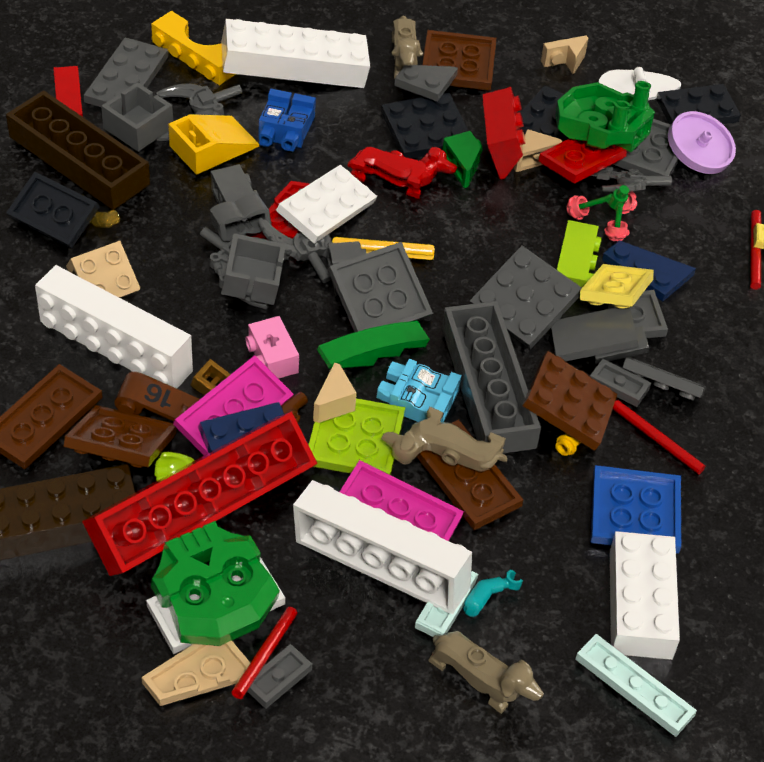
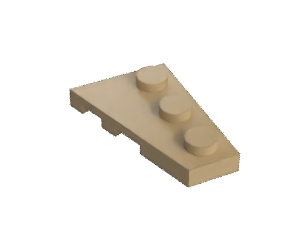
M232 641L221 646L193 644L142 676V684L157 703L163 706L237 684L250 662Z

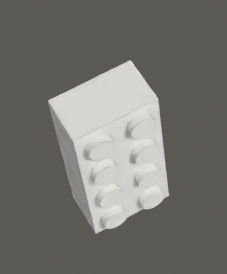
M615 531L610 548L611 645L623 655L673 660L680 641L675 537Z

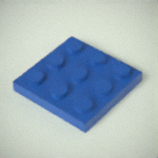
M595 465L593 471L591 543L612 545L615 531L675 537L676 553L679 554L681 549V476Z

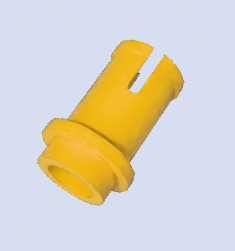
M566 433L557 438L555 446L561 455L568 456L576 452L577 446L581 442Z

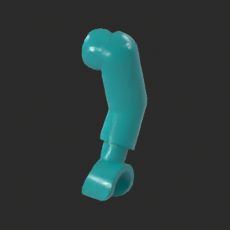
M509 570L505 578L495 577L479 581L464 601L465 605L463 608L466 611L465 614L470 617L477 616L492 594L502 592L506 588L519 590L523 580L515 581L516 572Z

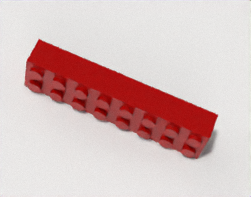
M291 411L275 417L82 522L109 576L117 575L128 571L163 551L165 542L176 537L179 538L185 533H191L192 530L199 527L202 528L206 524L217 521L318 463Z

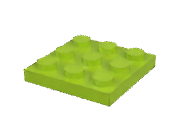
M356 398L355 411L320 423L315 422L309 441V447L318 463L313 467L352 473L358 461L361 460L391 475L395 458L392 455V448L381 438L386 432L400 435L406 407Z

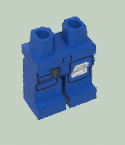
M270 89L268 102L259 119V144L269 147L273 142L280 143L284 150L292 152L296 147L301 148L303 140L315 118L316 98L295 93L292 99L291 92Z

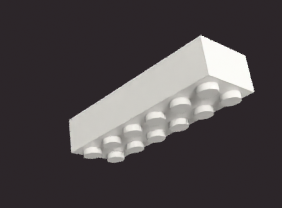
M239 19L225 20L221 40L223 73L358 88L365 87L370 69L366 35L242 21Z
M57 265L35 285L40 322L46 327L63 333L68 339L76 340L85 345L89 350L104 355L115 364L119 363L132 372L143 373L176 389L193 372L190 334Z
M313 480L293 504L296 542L419 600L426 603L429 602L434 607H439L452 615L470 590L472 552L462 545L453 544L440 538L433 532L422 530L406 520L393 517L382 509L373 508L360 502L355 497L342 494L328 485H322Z

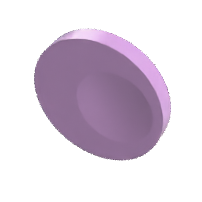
M696 111L684 112L677 116L669 127L668 142L673 153L682 163L697 172L705 174L720 173L729 166L735 157L736 147L733 137L722 123L710 115Z

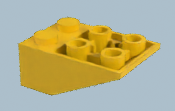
M189 114L168 124L170 147L196 175L259 147V143L233 116Z

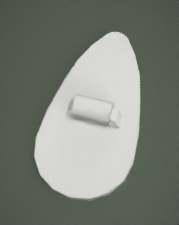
M637 67L634 70H611L604 73L599 79V83L621 93L628 92L633 95L635 83L646 81L651 84L648 100L656 99L658 92L678 90L681 87L679 80L663 74L643 71L642 67Z

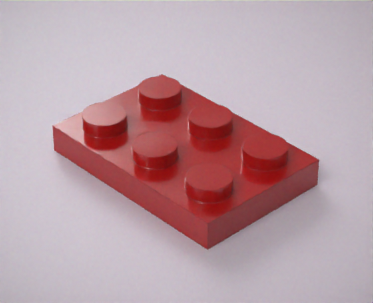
M569 138L541 152L539 162L575 184L625 158L627 150L617 145L600 150L587 146V141Z

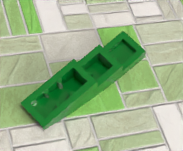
M409 321L377 326L351 333L321 344L317 350L329 369H332L334 363L340 364L342 368L374 366L378 358L400 356L404 348L426 347L430 339L418 321Z

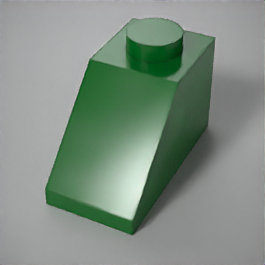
M471 131L446 137L443 141L442 150L447 154V160L458 167L454 175L463 188L469 187L479 165L480 153H482L481 142L474 137Z

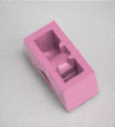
M280 316L248 324L249 336L245 337L249 352H254L255 356L278 379L299 373V354Z

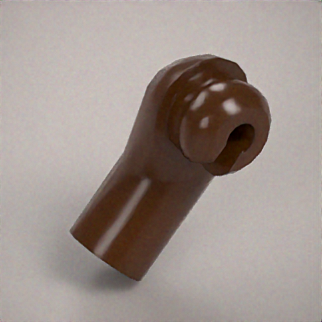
M298 392L281 405L284 414L292 411L298 423L300 421L298 410L308 403V399L303 392Z

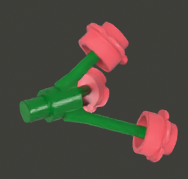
M622 185L613 194L587 201L584 196L578 197L576 195L569 199L567 212L577 220H581L584 216L588 215L589 207L605 202L609 203V206L615 209L616 217L615 220L607 223V227L604 229L605 234L612 241H622L629 235L630 232L627 230L628 224L621 221L622 214L629 213L630 210L633 211L637 206L636 194L629 192L627 186Z

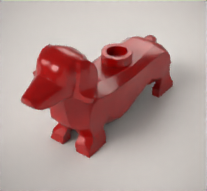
M366 147L359 151L347 165L352 168L351 174L359 181H365L366 175L364 173L376 174L394 185L400 187L408 186L406 194L417 199L421 195L420 188L430 184L437 172L452 174L458 168L447 160L445 151L438 147H432L425 157L419 161L406 158L401 152L396 150L387 152L373 147Z

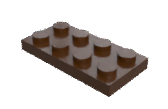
M58 364L0 416V453L23 469H26L103 398L102 390Z
M459 420L452 422V424L458 426L471 436ZM427 450L422 451L416 456L455 507L464 511L463 517L473 530L523 505V498L495 464L484 472H478L458 463L456 465H449L444 462L441 455Z

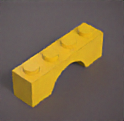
M170 11L151 23L152 42L158 47L168 49V52L173 57L180 59L190 68L203 74L207 79L221 85L236 75L223 73L222 44L201 45L189 39L188 21L178 14Z

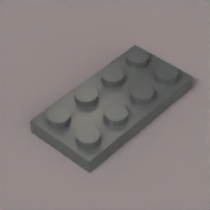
M125 37L85 92L84 102L101 107L115 96L121 97V92L136 82L148 88L167 60L168 49Z

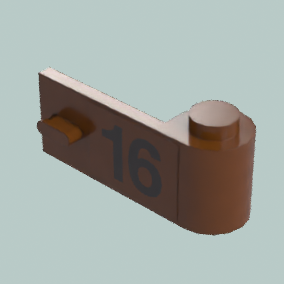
M130 372L126 375L114 404L119 411L139 415L142 409L145 408L175 421L177 417L200 399L143 373Z

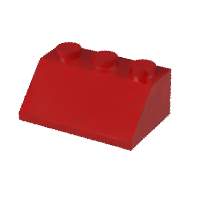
M511 87L482 94L487 145L500 179H505L523 156L522 145L526 144L524 132L522 129L520 130L521 127H524L522 115L520 112L518 113V111L522 110L519 96H514Z

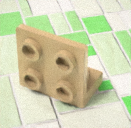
M121 241L73 257L66 265L69 272L119 298L140 290Z

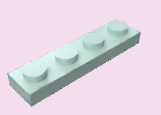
M595 634L577 653L575 660L675 737L695 716L697 711L695 708L599 635Z

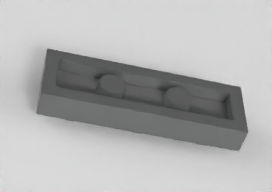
M626 357L622 367L641 378L645 376L653 379V385L659 388L669 390L671 386L679 389L680 396L694 400L696 396L701 398L706 389V386L631 357Z

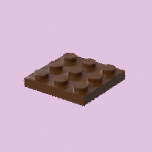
M427 30L423 65L457 67V76L449 86L491 90L496 38Z
M547 351L541 359L522 406L595 451L601 444L618 394L613 392L608 386L602 385L589 377L585 372L568 364L561 357Z
M96 405L65 436L64 447L74 449L75 452L80 454L91 453L99 455L109 461L120 460L128 462L130 465L138 468L149 467L174 438L177 428L173 423Z

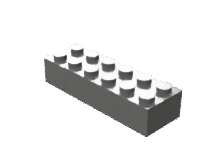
M498 301L445 307L442 330L455 372L462 375L460 388L477 441L490 442L488 437L492 432L506 438L503 453L537 449L541 426L537 415L522 406L528 389Z

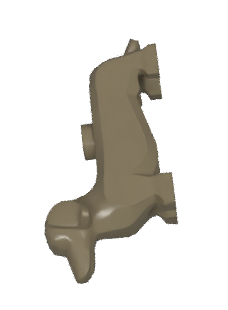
M404 15L393 21L392 43H394L392 55L395 60L394 79L405 65H418L417 56L424 54L421 50L420 42L416 38V21L408 19Z
M430 406L426 415L427 419L413 424L405 435L386 432L381 438L392 448L393 457L402 464L411 463L419 453L425 450L441 455L444 462L449 465H456L458 463L478 472L490 469L498 460L507 462L508 459L503 454L506 438L491 432L488 437L490 442L477 441L458 426L448 422H441L443 412Z
M459 631L433 637V643L436 648L432 652L429 662L441 671L446 668V664L453 666L477 691L489 694L488 704L502 714L508 707L507 702L514 701L519 695L533 701H538L543 697L544 693L533 678L532 669L524 660L507 666Z

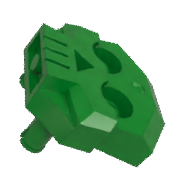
M638 81L635 83L634 95L628 92L621 93L599 82L572 87L557 100L555 113L557 127L570 139L587 141V146L601 150L617 145L632 152L651 131L655 111L648 103L651 84L646 81Z
M213 521L202 528L199 527L192 530L191 533H185L179 538L176 537L165 542L159 567L152 578L151 588L161 607L170 609L180 643L221 646L258 629L279 597L280 590L270 573L260 563L261 552L250 535L243 536L230 533L218 527L216 521ZM240 576L242 580L236 582L232 580V577ZM196 594L200 599L191 600L189 596Z

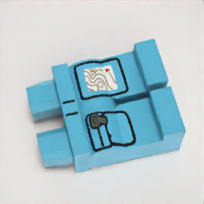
M412 359L408 360L406 366L392 361L388 368L386 379L396 382V385L382 381L378 387L376 398L390 405L406 407L404 417L417 422L427 419L426 415L430 406L443 412L441 422H444L458 394L462 375L451 372L447 376L435 372L425 365L417 364V361Z

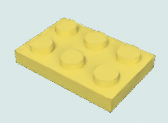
M602 264L580 290V300L589 301L592 305L607 303L615 304L617 308L633 307L653 281L654 270Z

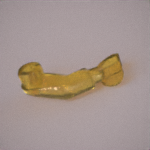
M111 210L108 213L97 211L90 222L94 227L111 228L120 222V218L115 210Z

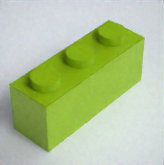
M568 220L557 270L583 288L594 275L589 273V270L595 271L598 255H593V252H599L602 237H597L599 226Z

